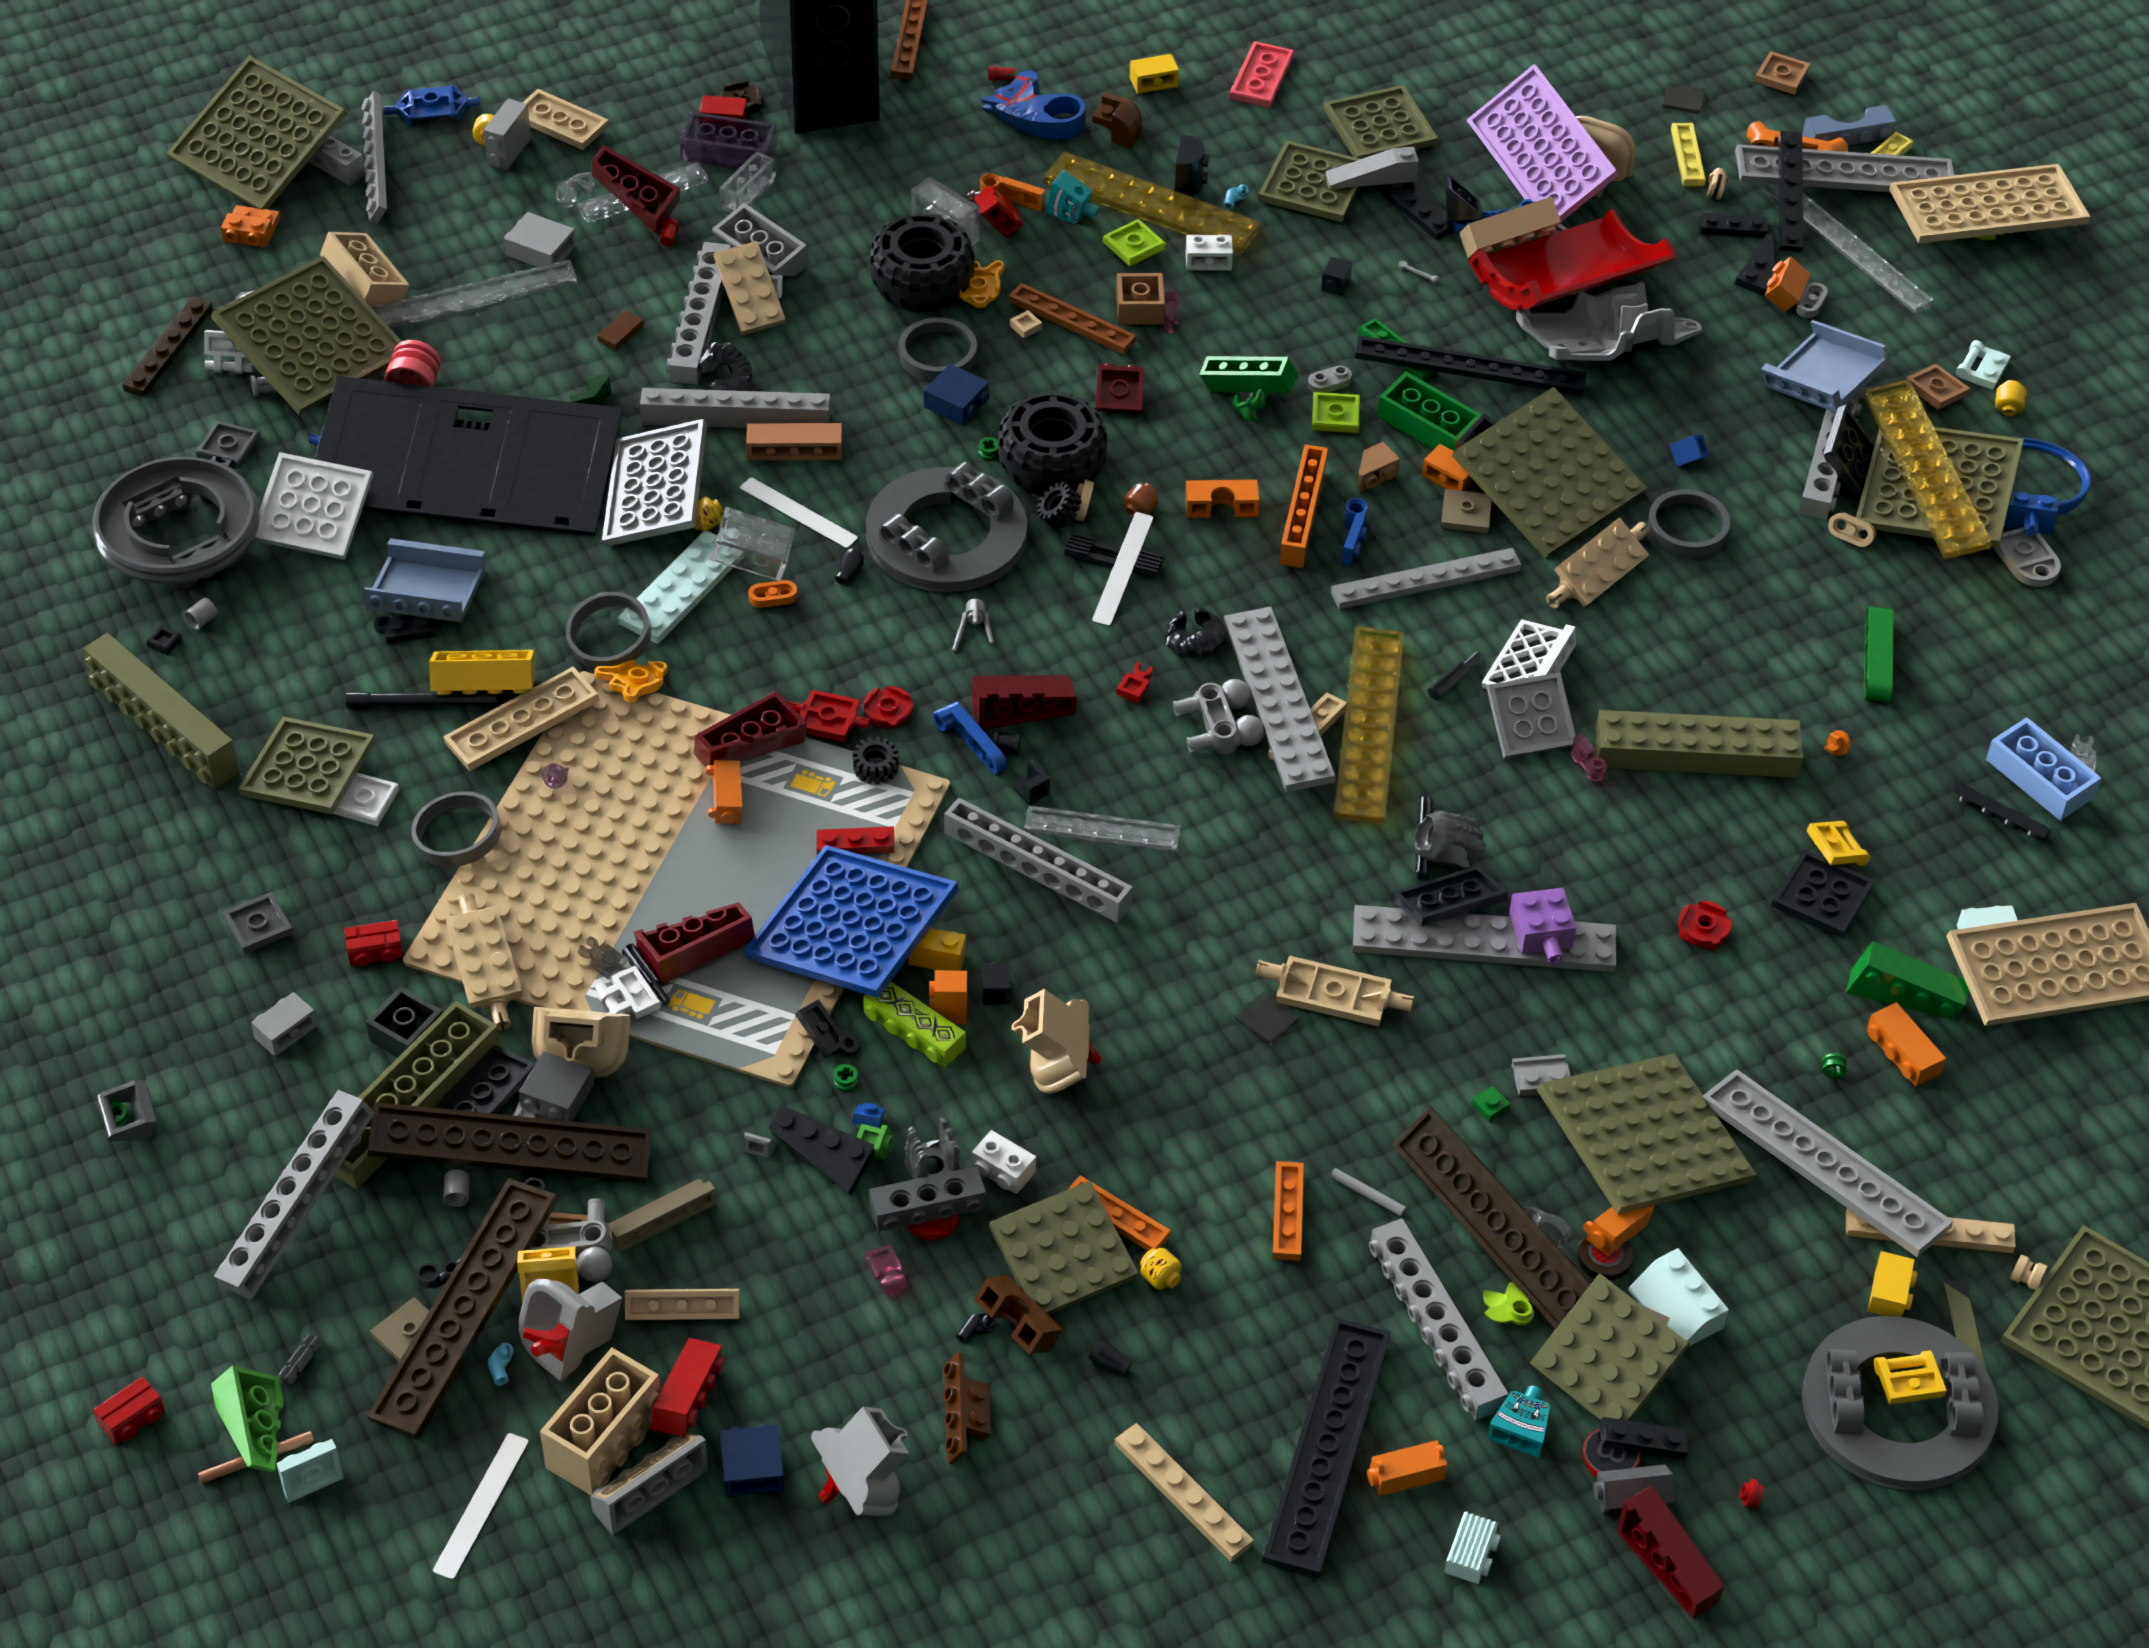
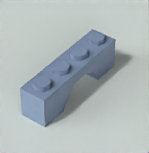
M1887 105L1866 108L1865 116L1861 120L1852 123L1838 122L1827 115L1809 117L1805 119L1802 136L1824 141L1842 138L1848 145L1885 140L1894 133L1896 120Z

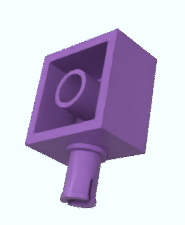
M1564 888L1512 894L1509 915L1521 953L1545 951L1549 965L1562 963L1564 955L1561 949L1573 948L1576 925Z

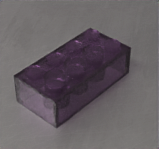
M690 112L680 137V155L683 161L767 173L777 146L776 124Z

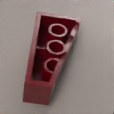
M605 145L602 146L591 161L592 176L657 234L662 227V222L670 216L680 202V188Z
M1069 675L972 676V711L976 723L983 731L1076 713L1077 696Z
M774 691L696 734L693 754L705 767L714 765V760H746L805 742L807 722L777 691Z
M739 902L706 911V915L702 917H692V915L682 918L683 922L667 926V923L656 925L655 930L644 932L643 929L634 931L637 948L658 975L662 984L748 944L755 936L752 917Z
M1650 1485L1626 1500L1623 1504L1617 1533L1688 1615L1694 1619L1720 1602L1724 1590L1720 1577L1713 1572L1654 1487Z

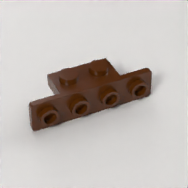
M959 1352L947 1361L943 1367V1376L945 1377L943 1400L945 1401L946 1410L944 1425L946 1427L945 1451L947 1452V1463L952 1465L967 1452L966 1434L981 1439H986L991 1435L989 1384L965 1378L964 1354Z

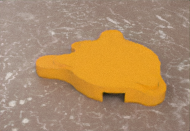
M996 260L987 267H981L978 261H974V275L969 282V288L965 292H962L961 289L958 292L959 298L972 304L974 307H986L988 303L995 300L1000 294L999 277L1005 269V264L1002 261Z
M637 659L622 662L616 666H598L595 668L594 676L597 679L610 681L609 689L622 693L623 699L626 702L632 703L636 702L640 696L658 691L663 685V678L667 674L668 667L662 661H647V666L637 665Z

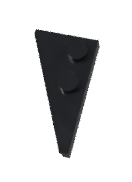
M1767 233L1737 275L1734 285L1765 296L1768 288L1767 283L1773 276V268L1775 267L1773 235Z

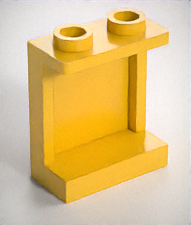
M576 1247L518 1251L517 1266L520 1275L522 1303L529 1284L537 1279L562 1282L579 1295Z

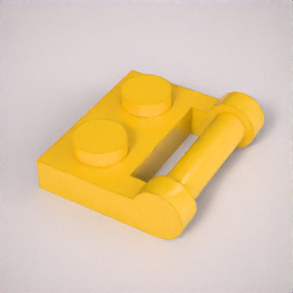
M1845 821L1809 824L1807 833L1830 865L1856 863L1858 866H1863L1870 861V855L1857 843L1849 832L1850 827Z
M1922 1351L1920 1355L1893 1359L1879 1357L1874 1359V1369L1880 1377L1889 1405L1945 1397L1947 1390L1932 1351ZM1923 1366L1922 1369H1915V1370H1908V1371H1901V1372H1894V1373H1891V1372H1890V1370H1897V1369H1905V1368H1912V1367Z

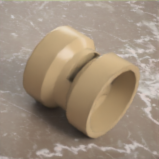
M2021 1254L2010 1280L2017 1283H2026L2028 1288L2036 1291L2042 1282L2048 1266L2042 1263L2035 1264L2030 1261L2029 1257Z

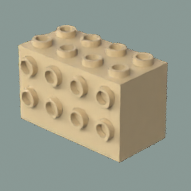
M611 1348L541 1429L540 1435L546 1469L589 1495H593L600 1486L607 1485L613 1471L625 1463L628 1453L634 1446H639L642 1443L646 1432L652 1426L653 1405L661 1392L659 1375L616 1349Z

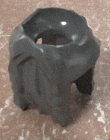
M1442 810L1427 814L1416 830L1414 849L1422 858L1433 863H1439L1441 866L1447 865L1468 869L1470 864L1469 860L1466 859L1467 852L1465 848L1478 853L1485 852L1486 844L1482 841L1484 833L1479 829L1481 822L1476 818H1469Z
M943 1116L939 1117V1140L921 1144L914 1127L912 1126L908 1129L906 1146L904 1147L906 1156L905 1166L913 1180L961 1169V1153L959 1143L956 1140V1131L950 1128L947 1119ZM928 1159L941 1160L944 1163L943 1170L937 1174L928 1173Z

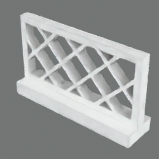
M1521 619L1482 681V688L1487 689L1486 687L1489 684H1495V682H1492L1493 679L1502 676L1505 679L1503 682L1560 672L1576 646L1575 627L1566 625L1562 630ZM1526 629L1534 631V634L1523 637L1522 632ZM1548 636L1557 637L1556 640L1549 642L1544 640ZM1539 640L1541 643L1533 647L1528 645L1529 642ZM1523 645L1525 648L1517 652L1512 650L1513 647ZM1544 650L1547 655L1536 658L1534 655ZM1528 655L1531 658V660L1523 663H1520L1518 661V658H1522ZM1512 660L1515 663V665L1507 668H1503L1502 666L1503 663ZM1536 666L1537 671L1526 674L1524 669ZM1518 671L1522 675L1513 679H1510L1508 676V674L1515 673Z

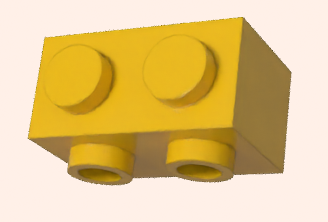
M1172 54L1130 61L1129 78L1137 94L1178 87L1179 68Z
M930 928L908 957V965L933 970L961 971L966 956V935L954 931L949 932Z
M1881 1251L1876 1265L1867 1312L1882 1316L1902 1317L1904 1309L1910 1310L1913 1294L1908 1293L1909 1287L1914 1288L1917 1278V1271H1913L1915 1259Z

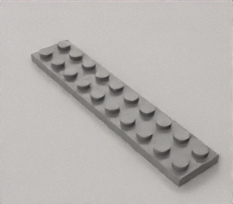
M1737 144L1735 153L1740 182L1779 184L1778 147ZM1802 149L1803 186L1890 192V184L1893 182L1954 176L1951 159Z
M1272 607L1225 615L1224 624L1245 682L1250 689L1257 715L1264 725V734L1285 792L1335 783L1334 771Z
M1355 905L1352 952L1615 972L1616 925L1575 922L1576 933L1573 948L1561 949L1564 961L1558 965H1549L1545 951L1521 953L1511 918L1507 916L1464 913L1421 927L1401 908Z
M1736 1069L1702 1096L1707 1106L1716 1115L1914 1256L1918 1257L1951 1229L1953 1224L1951 1219Z

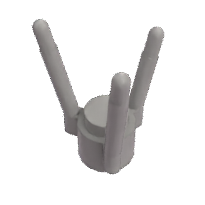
M980 599L969 600L966 604V612L962 613V620L952 648L953 652H956L967 621L974 625L984 622L989 643H994L989 623V614L985 612V603Z

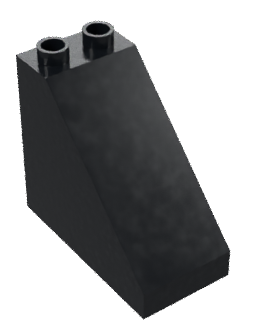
M761 0L759 2L761 39L795 134L880 120L877 0Z

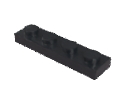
M1957 783L1953 790L1954 793L1959 795L1957 800L1969 806L1975 803L1981 806V812L1991 817H1994L1995 814L2003 817V823L2017 829L2019 825L2027 829L2025 834L2036 840H2040L2041 837L2049 838L2053 829L1962 783Z

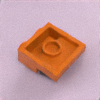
M236 205L232 214L227 213L221 226L223 242L267 247L280 220L279 211Z

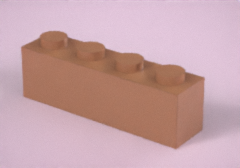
M842 423L747 424V460H842Z

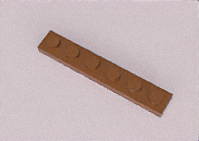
M906 0L891 69V78L913 80L929 0Z
M1023 283L1009 295V303L1029 310L1033 314L1123 355L1136 343L1135 334Z

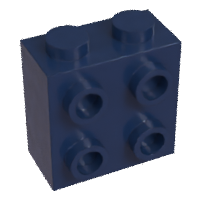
M949 364L924 390V408L960 425H964L975 416L976 411L982 405L988 402L990 397L989 381Z
M762 1424L752 1428L733 1427L720 1431L726 1497L784 1491L778 1425Z

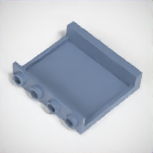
M1812 320L1813 334L1777 367L1765 364L1760 369L1764 386L1837 412L1838 407L1846 405L1889 364L1886 345Z
M390 538L387 544L388 558L373 588L365 587L364 589L366 609L462 622L486 572L485 551Z

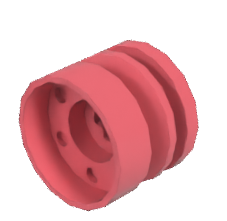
M417 340L402 341L395 346L384 381L433 387L441 366L440 356L434 348L424 342Z

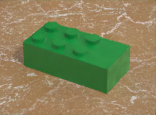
M1405 371L1379 397L1376 417L1432 449L1441 444L1454 451L1460 437L1482 414Z

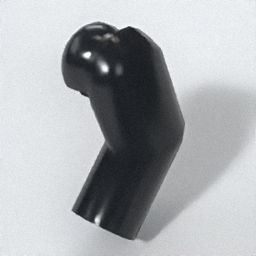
M988 1314L971 1315L956 1334V1338L959 1342L967 1344L974 1334L991 1331L996 1326L997 1320L996 1318H991Z

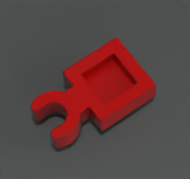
M1136 663L1134 674L1128 672L1125 674L1117 687L1116 695L1139 703L1149 688L1153 667L1150 666L1147 671L1143 672L1140 671L1141 663Z

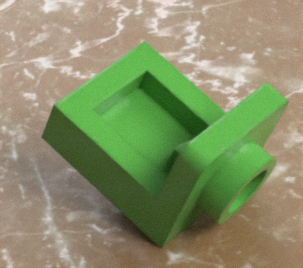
M861 1124L857 1134V1138L874 1145V1158L885 1160L887 1153L893 1149L894 1134L886 1125L877 1128Z

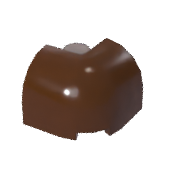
M1109 92L1102 95V103L1092 115V122L1112 129L1111 143L1131 149L1142 133L1143 120L1141 111L1135 103L1127 98Z

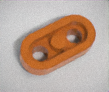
M789 580L758 583L751 586L748 591L749 602L757 608L791 604L797 599V586Z

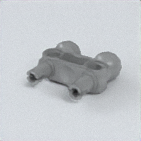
M1230 679L1224 682L1222 686L1215 683H1206L1195 692L1194 697L1173 701L1176 717L1198 712L1207 730L1205 734L1186 738L1190 754L1210 748L1220 754H1230L1240 744L1254 746L1260 743L1265 733L1262 721L1253 715H1244L1235 722L1231 710H1239L1249 702L1251 696L1250 689L1244 681Z
M591 1199L588 1201L587 1221L549 1225V1216L530 1250L576 1247L577 1270L581 1277L590 1282L604 1280L610 1274L613 1266L612 1258L609 1254L612 1249V1241L609 1236L610 1226L604 1221V1201L602 1199Z

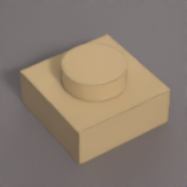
M1027 310L1010 319V327L1021 337L1026 338L1042 330V322Z

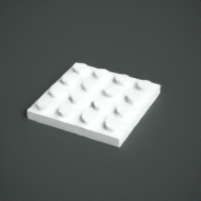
M279 452L259 510V527L253 541L345 560L373 478L372 471Z

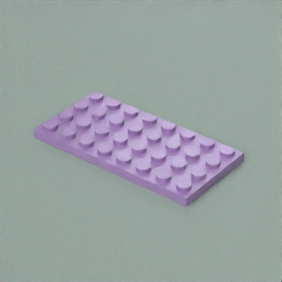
M1535 64L1467 119V122L1523 198L1536 202L1553 197L1561 222L1620 175Z

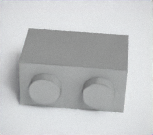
M293 992L286 998L279 1000L276 1005L265 1013L258 1015L251 1022L254 1038L276 1057L316 1028L317 1022L314 1009Z

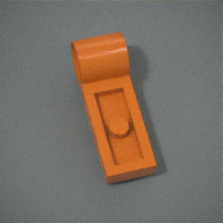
M985 174L980 179V191H983L988 186H993L1009 202L1040 212L1045 207V189L995 174Z

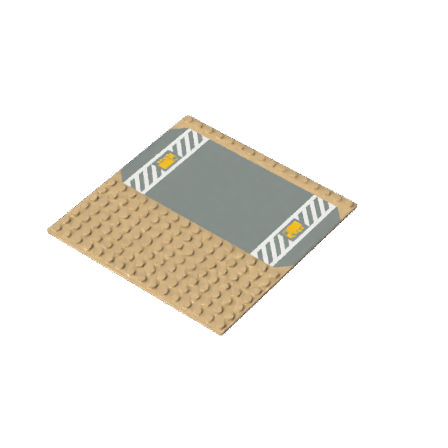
M582 671L580 674L598 693L600 701L543 731L496 807L502 826L497 844L479 860L459 867L405 954L403 962L405 966L463 984L445 918L462 914L458 898L464 894L468 903L467 893H472L475 896L478 910L493 906L498 907L522 989V997L511 1000L533 1007L609 1013L608 1007L599 1000L598 992L595 988L599 983H605L607 987L612 986L611 976L631 968V965L623 956L622 950L628 944L633 943L636 945L634 931L643 929L644 932L655 930L656 925L667 923V926L683 922L682 918L691 915L692 917H702L706 915V911L739 902L752 917L754 933L756 935L817 857L816 841L817 830L894 826L895 853L860 855L908 868L950 787V781L899 765L898 773L895 774L893 779L888 777V782L886 783L880 780V784L875 785V781L868 784L866 779L864 781L859 780V776L856 777L855 770L853 771V751L805 737V742L740 761L743 806L741 823H715V819L708 816V809L714 808L712 776L706 774V767L693 754L695 735L731 715L656 692L640 696L636 702H626L623 699L622 693L609 689L610 681L597 679L593 673ZM872 758L867 762L876 764L884 760ZM491 818L488 820L487 824L483 828L475 843L480 841L488 833L493 822ZM746 944L665 984L661 983L660 986L671 1000L670 1003L664 1005L654 992L660 1001V1009L636 1019L632 1012L628 1013V1015H631L629 1037L791 1088L797 1081L815 1046V1043L795 1014L798 1010L819 999L829 1015H831L845 988L747 959L743 952L748 945ZM621 996L615 998L618 1004L624 1001Z

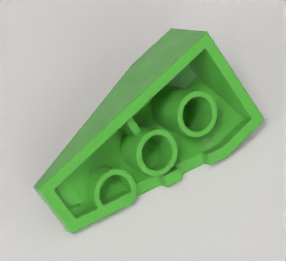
M232 1365L211 1383L216 1410L246 1465L249 1468L272 1473L276 1467L278 1451L276 1433L281 1426L278 1416L284 1402L279 1377Z

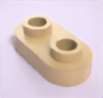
M1085 480L1084 484H1078L1076 492L1081 496L1082 504L1079 505L1081 507L1080 511L1075 512L1077 513V516L1074 517L1075 520L1083 522L1094 486L1092 481Z
M1846 513L1835 514L1828 523V528L1832 535L1859 547L1870 545L1876 537L1875 528L1870 523ZM1841 520L1846 523L1845 529L1839 527ZM1862 530L1867 531V538L1861 536Z

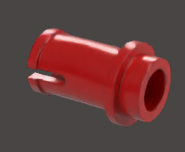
M996 65L988 67V80H992V82H995V80L1013 82L1015 76L1006 74H1015L1014 67L1003 68L996 67Z
M671 217L666 218L662 222L663 230L660 243L666 247L674 244L675 234L679 230L678 221Z

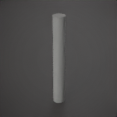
M1334 1168L1330 1175L1332 1179L1401 1217L1407 1209L1406 1206L1337 1168Z

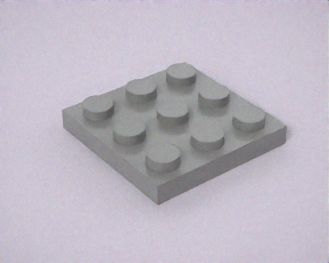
M1560 672L1489 684L1486 687L1503 759L1568 748L1578 744Z

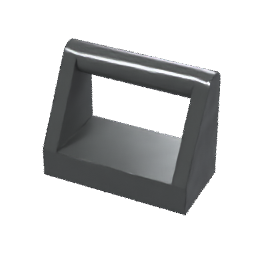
M134 1080L97 1095L109 1141L151 1140L157 1121L145 1080ZM110 1103H129L135 1122L117 1128Z

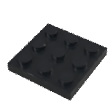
M1844 405L1837 409L1823 455L1825 460L1834 468L1837 476L1848 487L1850 494L1860 504L1875 444L1849 408Z
M1804 849L1772 899L1771 907L1843 938L1873 889L1875 880L1842 865H1830L1826 858Z

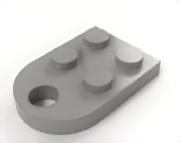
M2024 527L2002 534L2000 547H1993L2015 578L2024 584L2043 587L2052 584L2058 578L2061 568L2060 560L2039 532L2038 534H2033L2032 537H2027V533H2024ZM2041 572L2046 574L2047 576H2040L2037 573Z

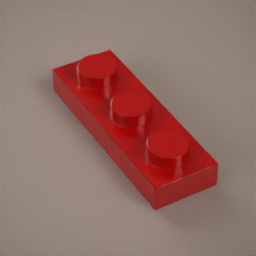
M894 826L817 830L816 841L817 855L825 845L856 854L895 853Z

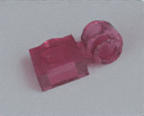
M1167 290L1164 293V333H1173L1174 324H1178L1177 309L1180 306V296L1175 290Z
M1583 734L1575 736L1571 749L1572 758L1583 767L1590 781H1600L1605 777L1606 763L1603 759L1595 756L1596 749Z
M891 1244L864 1253V1260L874 1279L878 1280L884 1277L883 1280H880L883 1294L885 1296L890 1295L891 1297L903 1294V1290L907 1289V1282L902 1273L897 1274L901 1272V1263Z

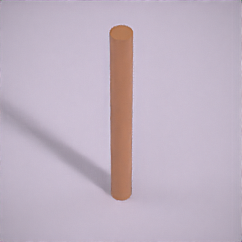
M308 1431L279 1442L277 1456L315 1442L312 1432ZM239 1457L199 1472L198 1476L201 1484H204L248 1466L243 1457Z

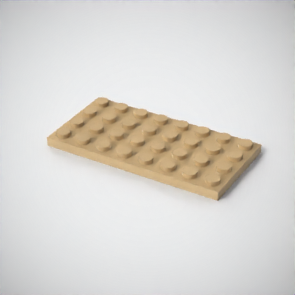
M2059 164L1893 182L1890 184L1889 189L1918 243L2089 224L2090 220L2089 213Z
M2137 903L1951 930L1946 935L1985 1026L2149 1000V929Z

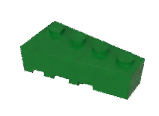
M1872 941L1851 969L1846 993L1888 1004L1897 1002L1900 1007L1954 1020L1966 1005L1969 988L1963 978Z

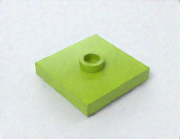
M1139 219L1103 236V243L1129 266L1165 250L1166 243Z
M1313 392L1312 430L1359 433L1360 395Z

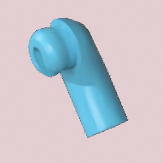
M1241 184L1238 187L1229 189L1225 195L1223 208L1226 211L1233 210L1236 202L1247 197L1249 193L1248 187Z
M509 1343L500 1344L487 1362L497 1386L504 1385L509 1380L505 1367L510 1362L514 1353V1349Z

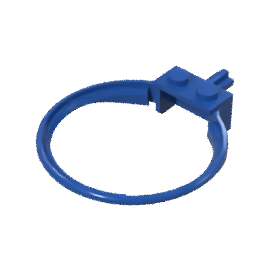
M2021 438L2024 439L2023 448L2038 449L2054 454L2071 464L2081 477L2082 487L2079 494L2072 499L2057 502V498L2049 495L2040 496L2025 492H2012L2004 528L2019 529L2024 527V533H2027V537H2032L2033 534H2038V532L2052 535L2056 516L2074 510L2087 496L2091 487V475L2087 466L2068 450L2049 442Z

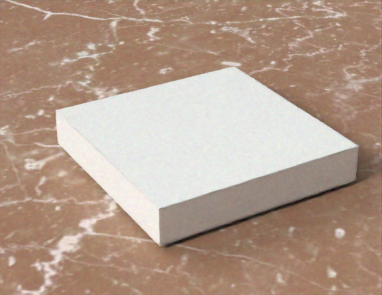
M357 773L333 814L378 826L400 790L399 784Z

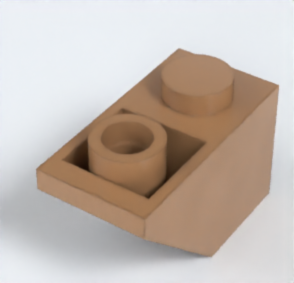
M1384 442L1376 444L1363 452L1357 483V491L1359 493L1371 489L1386 480H1391L1398 475L1400 458Z

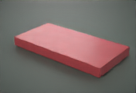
M1254 41L1231 88L1229 99L1271 108L1294 58L1295 50Z

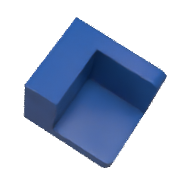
M1703 434L1693 435L1669 445L1676 466H1682L1695 460L1710 457Z

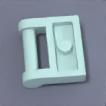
M1973 341L1963 364L1958 366L1956 375L1961 379L1994 390L2011 356L1984 347V344L1980 341ZM1976 357L1983 358L1976 371L1971 370Z

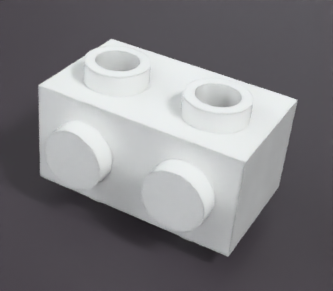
M1232 235L1186 236L1187 270H1232Z
M991 1130L972 1151V1167L977 1166L981 1176H986L995 1181L1001 1188L1017 1194L1036 1173V1156Z

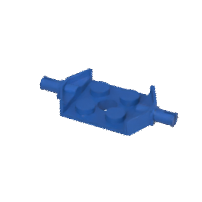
M456 86L405 90L400 100L396 102V105L383 106L384 115L398 114L412 127L413 119L455 115L456 122H459L466 108L481 106L480 97L467 98Z

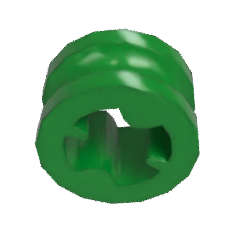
M992 437L981 439L979 442V456L984 460L996 459L999 456L998 440Z
M1839 1053L1825 1055L1822 1058L1823 1074L1829 1078L1844 1076L1847 1072L1846 1057Z
M842 1064L835 1068L833 1072L835 1087L844 1092L853 1090L858 1084L856 1068L849 1064ZM844 1075L849 1076L847 1080H842Z
M119 1102L110 1103L117 1128L127 1125L129 1116L126 1106Z

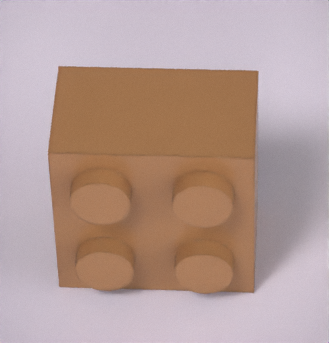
M1117 273L1116 300L1118 325L1164 324L1165 300L1162 273Z

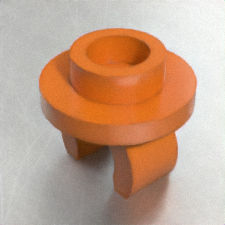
M1834 731L1829 735L1827 746H1824V750L1837 756L1844 755L1850 749V737L1844 731Z

